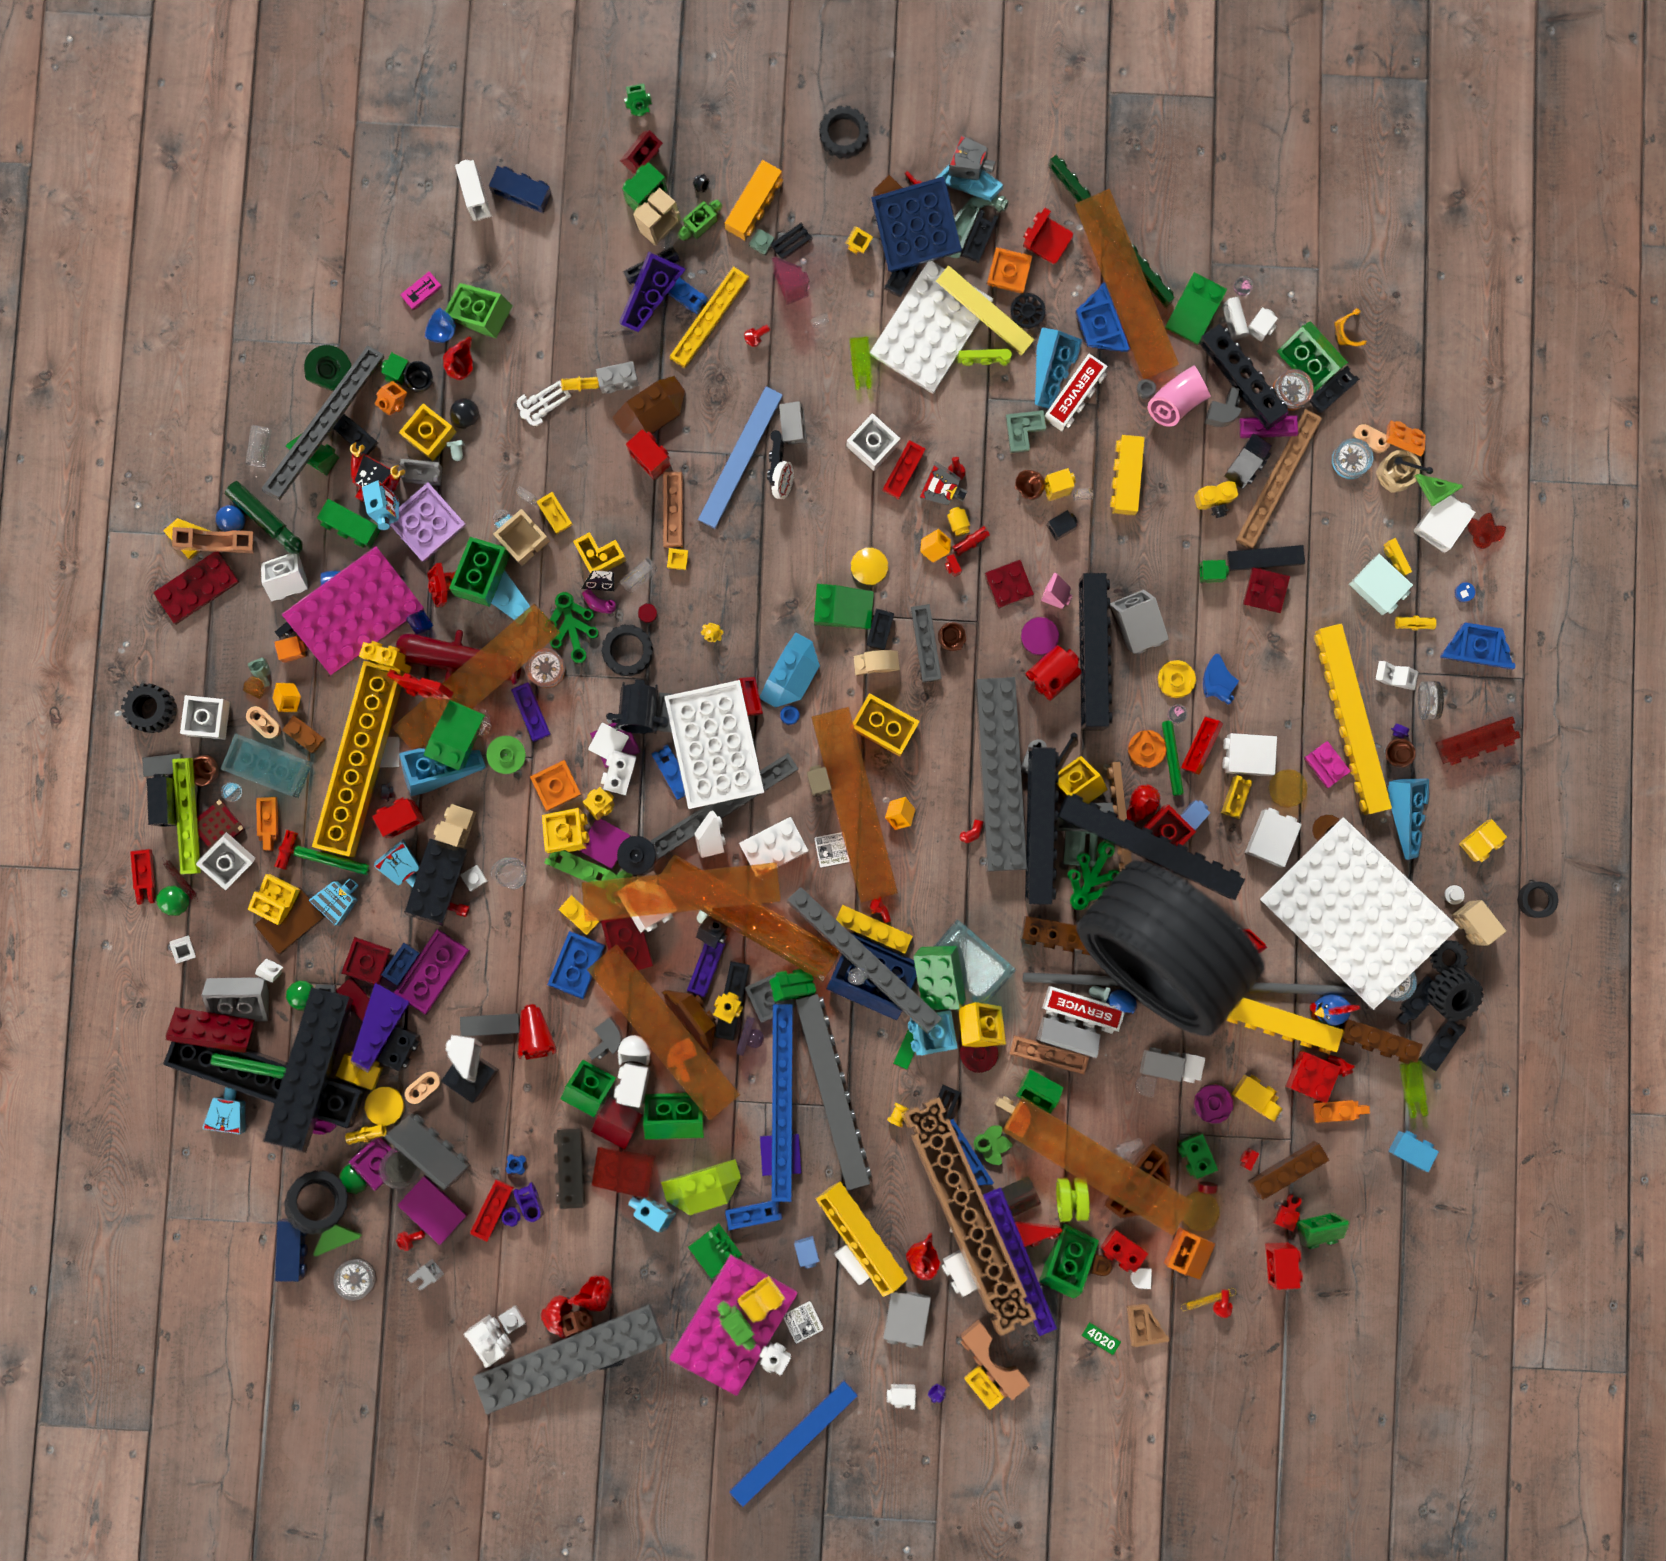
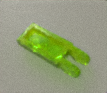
M868 336L849 338L855 390H860L859 376H866V387L871 389V362Z
M1421 1063L1399 1064L1405 1102L1407 1103L1411 1119L1417 1117L1414 1102H1419L1422 1116H1428Z

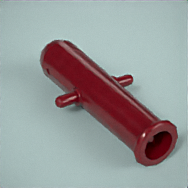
M462 630L456 631L455 639L451 643L417 634H403L396 642L395 647L400 649V653L406 655L405 662L445 669L446 676L444 682L447 685L452 683L453 675L456 671L508 680L513 685L517 684L522 670L521 656L514 658L463 646L461 643L463 638Z

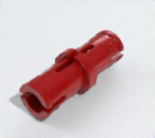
M982 526L973 534L966 535L965 539L952 546L954 552H957L956 555L959 557L970 548L974 549L977 547L976 544L989 537L990 534L988 530L986 531V527Z
M286 830L282 845L278 848L280 851L274 867L287 869L290 856L294 853L293 847L299 833Z

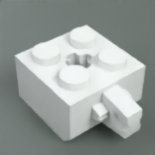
M490 1314L464 1333L484 1363L485 1368L503 1357L511 1348L508 1336L505 1333H501L497 1319L495 1317L492 1318Z

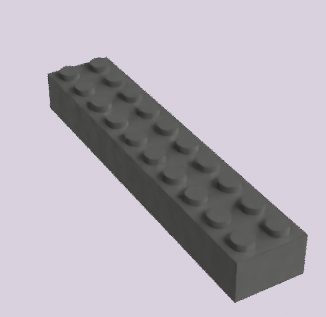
M1015 677L977 679L975 688L986 872L1026 870Z

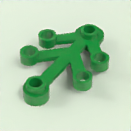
M561 592L555 598L557 607L551 618L546 621L545 626L549 631L556 630L558 626L557 621L562 613H564L565 620L556 636L551 639L550 645L554 649L561 648L562 640L567 631H569L573 646L571 658L574 662L581 664L586 661L587 653L581 648L576 628L585 632L591 639H596L599 636V631L596 627H590L575 619L571 612L573 610L581 614L586 621H591L594 618L593 611L574 603V598L570 593ZM563 599H568V603L566 605H562L561 602ZM591 612V617L586 618L585 613ZM550 622L555 623L553 628L548 627ZM591 630H596L595 636L590 635ZM555 640H559L558 646L553 645ZM582 653L583 657L582 659H577L576 655Z
M1103 841L1099 844L1098 852L1100 855L1091 872L1088 865L1090 856L1084 852L1077 855V861L1080 863L1084 879L1082 888H1080L1079 884L1081 878L1079 871L1071 869L1067 875L1073 889L1070 904L1074 909L1083 910L1087 907L1089 901L1098 899L1107 887L1102 886L1098 891L1089 893L1091 887L1110 880L1113 881L1115 878L1112 879V874L1116 872L1117 876L1120 873L1112 869L1108 873L1098 876L1107 858L1111 857L1115 852V847L1112 843ZM1110 847V851L1106 853V849ZM1085 855L1086 859L1082 862L1081 858ZM1076 872V877L1072 879V874ZM1082 898V902L1078 904V900Z

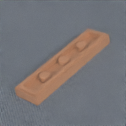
M664 472V548H683V472Z
M1015 1035L1009 1052L1010 1055L1084 1075L1089 1056Z

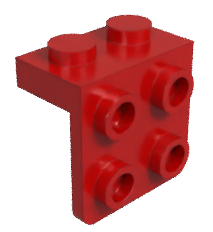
M1044 208L1042 213L1038 211L1033 220L1035 223L1033 227H1028L1023 236L1025 238L1023 247L1048 262L1056 264L1073 238V232L1050 219L1051 211Z

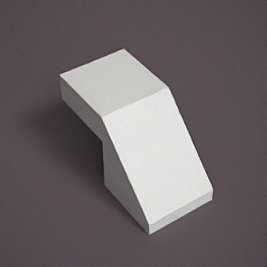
M1379 661L1376 680L1386 685L1415 690L1418 671L1410 667L1394 666L1386 661Z

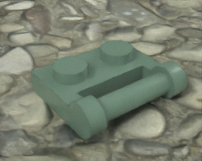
M1065 831L1063 865L1080 866V863L1077 861V855L1084 852L1085 834H1090V862L1088 865L1093 867L1096 863L1098 836L1090 832Z

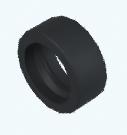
M1541 881L1531 882L1523 886L1517 898L1521 911L1532 918H1543L1553 914L1559 901L1554 887ZM1533 889H1542L1548 895V906L1542 911H1535L1528 905V894Z

